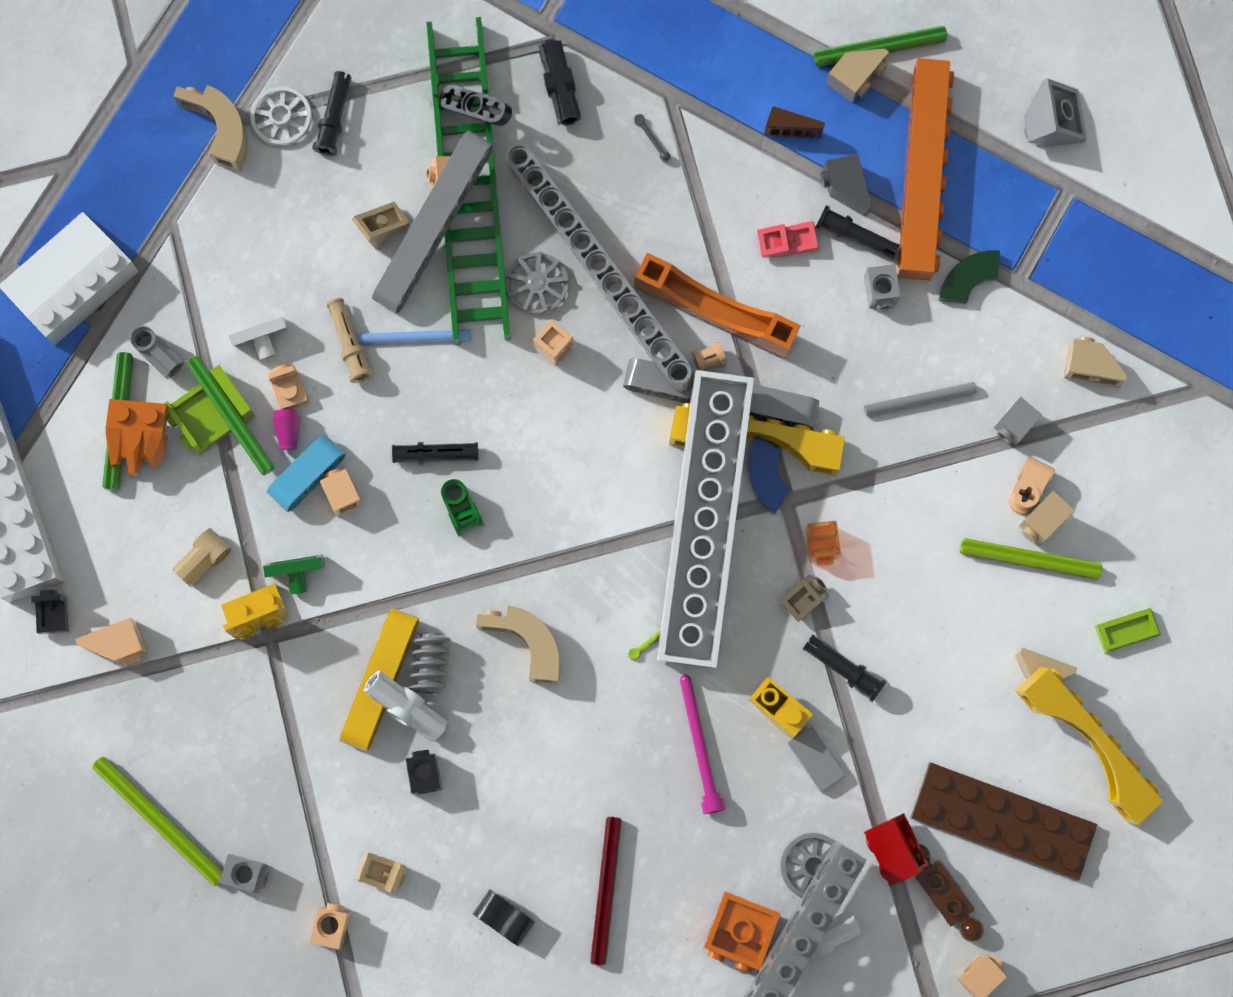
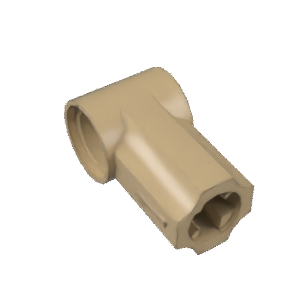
M209 528L199 535L193 543V548L172 570L188 586L192 587L212 566L220 564L229 555L232 548L212 528Z

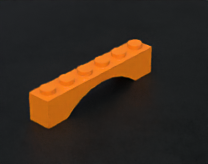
M649 253L646 254L635 275L634 287L785 359L798 335L801 325L776 313L750 307L723 296L695 281L673 264Z

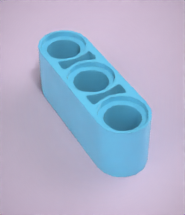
M326 434L321 435L269 486L267 493L286 512L292 511L320 484V480L325 478L324 475L334 470L343 461L346 453Z

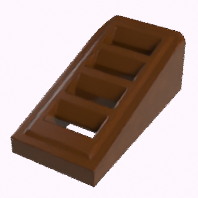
M774 106L771 109L764 134L771 136L821 138L825 123Z

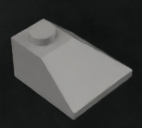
M1048 78L1043 80L1024 115L1026 125L1024 131L1028 142L1047 147L1087 141L1078 89Z

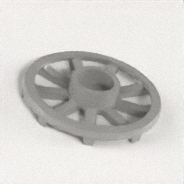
M542 252L520 256L512 264L506 275V290L510 300L519 309L533 314L546 313L558 307L566 297L569 287L568 275L561 262L553 256ZM536 258V270L532 272L525 261ZM541 259L552 262L544 272H541ZM521 265L528 276L524 277L513 273ZM556 267H558L563 276L548 278V275ZM511 280L525 283L524 286L514 291L511 290ZM564 283L562 294L551 289L549 285ZM528 291L529 295L525 304L522 305L516 300L515 296ZM545 292L558 299L549 307H547L543 294ZM534 295L539 296L542 309L529 308Z
M819 833L800 835L786 846L781 856L780 870L782 879L790 891L801 898L808 882L813 879L831 848L830 846L822 855H818L819 839L828 842L831 846L835 842L826 835ZM814 838L811 854L807 853L800 841ZM796 845L804 857L802 860L788 856L793 846ZM786 861L798 864L801 868L787 875ZM803 874L805 879L798 890L792 885L790 879Z

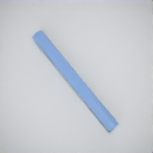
M470 329L459 330L460 341H471ZM452 330L364 333L357 334V340L359 345L453 341Z

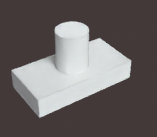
M280 317L228 336L234 347L253 340L259 360L275 355L269 335L287 329L288 326L285 318Z

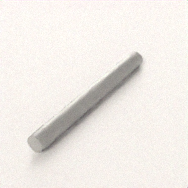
M974 382L868 404L864 405V412L866 416L974 394L977 392Z

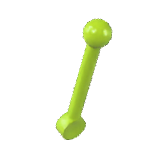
M660 631L637 649H630L628 653L630 659H639L640 653L659 639Z

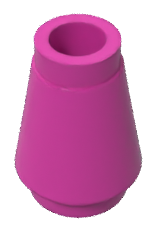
M297 409L274 410L275 417L272 418L280 450L297 449L300 416L297 414Z

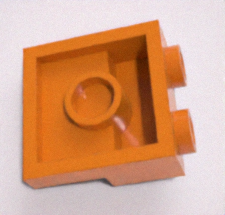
M724 891L703 948L708 950L707 956L724 962L725 957L735 960V967L748 973H752L753 968L760 970L781 913Z

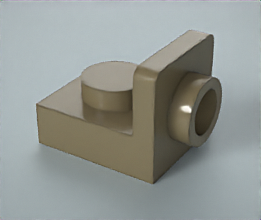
M810 574L779 601L799 622L826 600L829 594L826 592L827 587L824 582Z

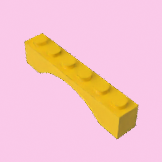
M688 403L676 406L669 445L685 447L690 404ZM749 415L746 438H756L758 436L787 450L808 471L836 476L840 469L845 437L839 436V433L833 430H822V433L810 431L811 428L806 425L796 424L794 427L783 426V422L778 420L756 421L754 416Z
M1039 667L1014 691L1033 713L1048 715L1065 722L1076 729L1089 742L1098 755L1105 772L1108 785V801L1127 823L1139 826L1163 803V800L1157 794L1159 789L1149 779L1145 780L1138 772L1140 767L1130 757L1126 758L1122 754L1120 743L1113 736H1107L1101 729L1103 726L1101 721L1093 713L1088 714L1081 706L1084 702L1080 696L1072 690L1069 692L1063 685L1065 680L1062 675L1053 668Z

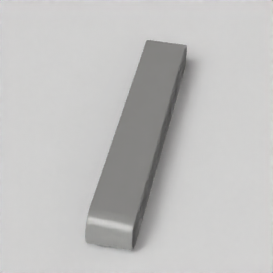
M470 130L462 136L372 295L374 301L396 314L402 310L489 159L494 147L492 143Z
M638 358L629 359L623 388L636 393L690 404L692 387L686 391L679 392L674 390L652 361ZM679 370L674 374L673 379L683 380L688 373L684 370ZM753 384L749 415L761 421H766L767 419L778 420L788 427H794L796 424L806 425L813 430L820 402L809 396Z

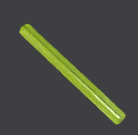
M100 757L94 762L92 769L212 886L220 884L222 870L107 758Z

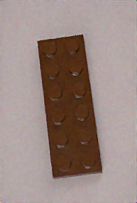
M932 762L928 764L910 816L911 819L1075 880H1080L1098 825Z

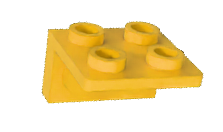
M275 583L221 605L227 620V624L223 625L225 632L234 638L239 637L240 640L254 636L256 634L255 630L264 626L267 629L279 626L283 623L282 619L289 617Z

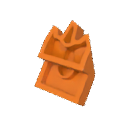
M109 399L106 440L111 467L118 466L121 460L125 459L127 461L128 474L132 477L140 474L143 461H147L153 469L159 466L165 458L168 436L165 435L169 409L167 404Z

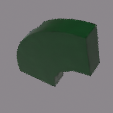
M982 251L961 260L953 267L944 280L938 301L966 304L970 292L976 285L984 281L997 280L1000 251Z

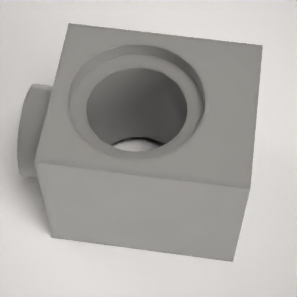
M895 264L867 268L864 280L869 308L877 307V310L893 308L900 299ZM876 285H886L889 293L882 294L878 292Z
M1020 397L996 424L994 429L998 431L997 435L1004 442L1012 443L1016 446L1040 419L1042 414Z
M228 854L219 883L251 893H258L259 888L264 889L269 872L265 871L267 864ZM244 866H249L253 872L252 879L247 883H243L239 878V872Z

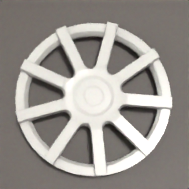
M279 86L264 91L255 99L250 110V123L253 131L261 140L269 145H292V143H295L308 133L312 121V110L308 100L302 93L290 87ZM280 91V103L274 104L268 94ZM286 91L297 96L289 106L285 104ZM264 98L271 107L269 111L256 108L261 99ZM303 101L306 111L292 112ZM255 114L269 117V120L256 125ZM306 117V122L302 127L294 122L293 118ZM273 125L274 127L269 137L260 132V130ZM290 125L300 132L290 138L287 126ZM279 128H282L285 140L274 139Z

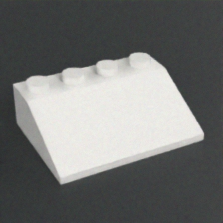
M82 212L0 284V289L55 346L139 271L114 242Z

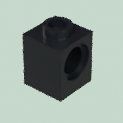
M429 750L412 752V758L406 759L411 794L419 795L443 790L437 755L430 754ZM421 764H429L432 769L430 777L425 780L418 779L416 775V770Z

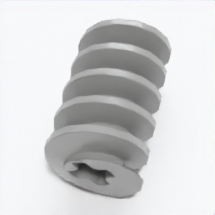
M415 633L422 638L415 639L413 644L421 649L413 651L412 656L420 661L411 663V667L419 672L410 675V679L418 684L410 686L409 689L416 693L440 694L438 690L446 688L447 684L440 682L439 678L445 677L448 674L440 670V666L449 663V661L441 658V655L450 652L449 649L442 646V643L451 641V638L437 633Z

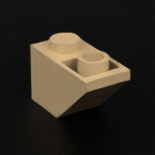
M886 49L845 53L829 72L826 84L853 103L858 96L862 98L868 92L872 85L869 83L874 76L879 78L888 66L886 60L889 52Z

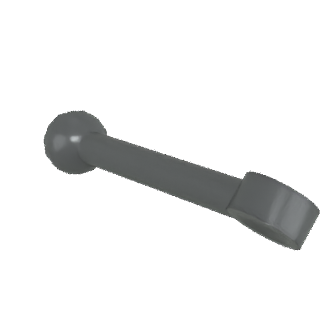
M637 114L634 117L635 125L641 126L660 153L661 161L668 162L671 158L670 153L664 151L645 124V117L642 114Z

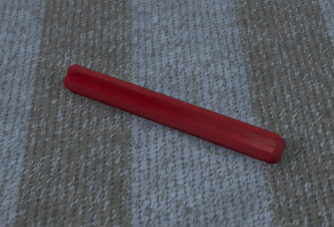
M607 817L605 824L590 959L591 964L604 966L607 960L622 820L619 817Z

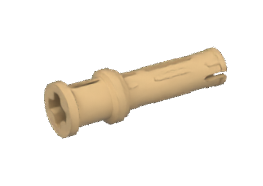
M333 299L326 306L329 309L343 348L341 358L347 363L351 374L349 380L351 383L366 381L374 376V371L369 368L365 357L366 349L359 345L344 304V299Z

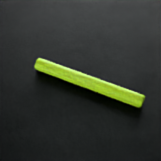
M964 538L960 544V553L964 555L1092 579H1099L1102 574V564L968 538Z

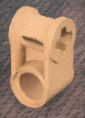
M1029 456L1010 495L1009 505L1011 509L1019 514L1030 512L1048 486L1055 468ZM1022 494L1028 496L1026 499V503L1021 501Z

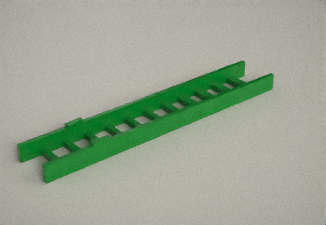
M476 17L478 46L435 49L432 21L426 22L438 156H451L453 153H444L443 136L465 134L468 130L473 133L486 132L487 141L493 144L490 123L442 127L440 110H445L446 108L439 101V84L479 81L482 84V93L489 95L481 17ZM479 55L480 71L437 74L436 58ZM454 99L451 101L462 103L463 99ZM475 99L471 107L480 106V99ZM492 150L488 159L490 175L478 176L473 185L491 184L492 201L463 203L457 213L493 211L494 226L450 230L449 227L444 236L452 332L455 345H460L458 323L503 319L505 340H511L494 150ZM496 240L497 253L453 256L452 243ZM498 265L499 279L455 283L454 269ZM500 292L501 306L457 310L456 296Z

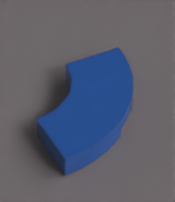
M757 436L748 458L749 479L758 500L767 510L775 515L789 493L790 488L782 482L778 474L777 460L781 450Z

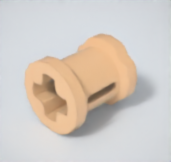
M718 341L714 342L712 347L704 350L691 351L697 370L705 371L717 365H727L724 351ZM714 355V358L704 361L705 358Z

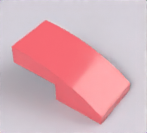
M814 221L787 227L785 224L757 230L762 258L789 256L819 250Z

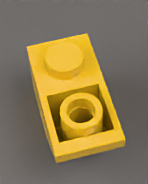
M769 677L763 681L749 698V701L791 740L813 715Z

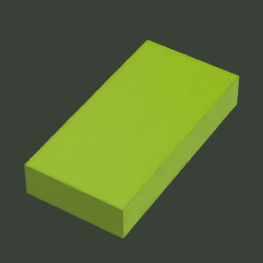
M1151 608L1095 626L1104 653L1161 635Z

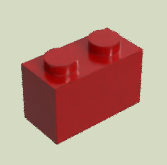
M904 813L864 831L867 847L874 853L879 863L880 874L887 880L889 886L916 876L930 868L928 862L922 856L920 845ZM912 852H917L920 855L921 861L918 864Z

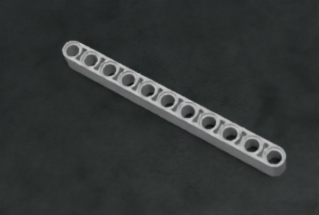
M522 144L512 146L508 150L507 161L514 175L670 386L679 392L690 389L693 386L694 374L688 361L530 149ZM527 158L525 163L521 165L516 164L518 159ZM534 179H543L539 185H531ZM549 200H558L556 205L552 207L546 206ZM567 220H573V221H574V223H573V225H572L571 227H568V228H563V227H562V224H563L565 221H567ZM583 241L590 242L589 246L585 249L577 248ZM599 262L606 263L602 270H593L595 264ZM619 283L622 285L621 289L617 292L609 291L613 284ZM628 306H638V309L635 313H625V310ZM645 327L654 328V332L651 335H641V331ZM667 348L671 350L668 357H657V353L661 349ZM679 370H684L688 373L683 380L673 379L674 374Z

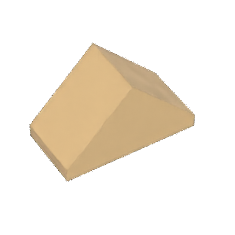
M1023 647L1015 653V658L1025 679L1029 678L1039 667L1053 668L1063 678H1067L1077 671V667Z

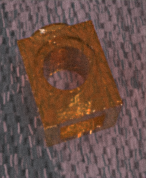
M829 521L807 524L805 533L809 562H817V566L834 564V560L838 559L841 555L837 522Z

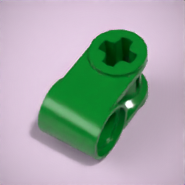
M457 479L446 481L441 487V496L458 537L462 536L464 531L477 525L480 527L484 526L475 503L472 502L463 482ZM458 487L462 490V496L455 501L448 499L446 496L448 490Z

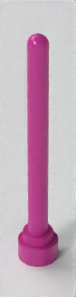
M683 675L680 678V684L705 793L702 796L703 802H701L703 815L726 810L724 798L720 797V793H716L692 680L689 675Z

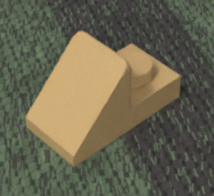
M395 202L361 213L352 219L375 249L380 247L387 236L406 230L410 224V221Z

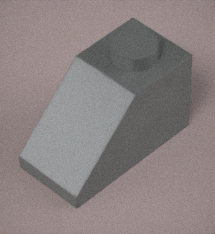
M858 154L825 161L823 171L820 172V179L823 188L828 189L829 196L862 216L869 215L872 204Z

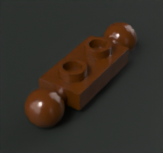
M919 844L922 856L928 862L930 868L916 875L915 878L950 927L959 922L961 924L960 934L966 941L976 942L980 940L984 933V927L978 919L970 918L968 915L975 910V907L942 861L939 859L931 864L929 849ZM912 852L918 864L921 861V857L917 852Z

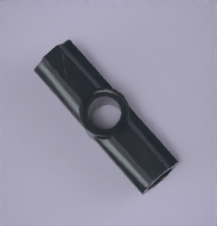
M548 40L538 45L541 63L545 72L543 76L547 94L552 100L558 125H572L581 120L575 96L576 88L572 70L570 67L568 68L561 40Z

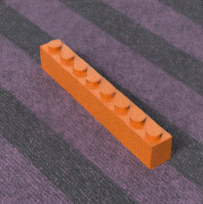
M917 58L913 68L897 269L898 278L930 281L934 272H938L940 267V255H936V245H941L942 229L938 228V219H942L944 214V202H940V193H944L946 187V176L942 175V167L946 166L948 161V149H944V140H948L950 135V123H946V114H950L952 108V97H948V88H952L954 82V71H950L951 61Z

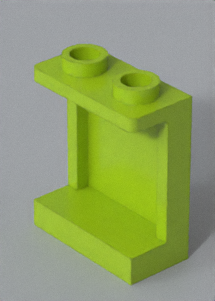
M218 365L210 370L243 421L246 423L254 418L255 414L221 366ZM200 384L170 404L168 401L163 403L169 406L167 421L172 428L176 426L180 428L183 434L179 438L189 451L194 448L200 455L232 433Z

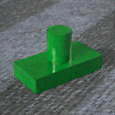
M324 555L266 563L263 566L264 576L266 578L287 574L290 594L307 592L304 571L322 569L325 566Z

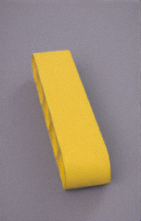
M391 608L342 729L340 742L364 751L370 749L386 708L363 691L365 684L377 670L383 672L393 681H397L418 627V617Z

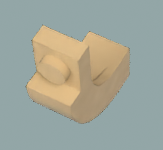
M208 85L204 94L192 87L184 89L177 86L173 97L179 107L208 116L216 122L217 133L209 152L213 162L240 172L247 152V134L234 104L222 92Z
M513 606L507 607L506 617H501L502 612L485 610L484 615L477 614V629L508 632L519 636L525 641L531 653L530 681L559 684L560 657L558 648L551 632L540 619L526 610Z

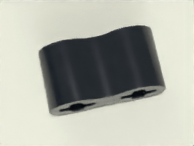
M490 889L473 912L475 917L518 947L535 923L532 918Z

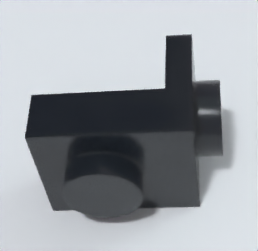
M57 590L40 591L39 596H31V603L35 604L37 634L69 632L67 597L58 594Z

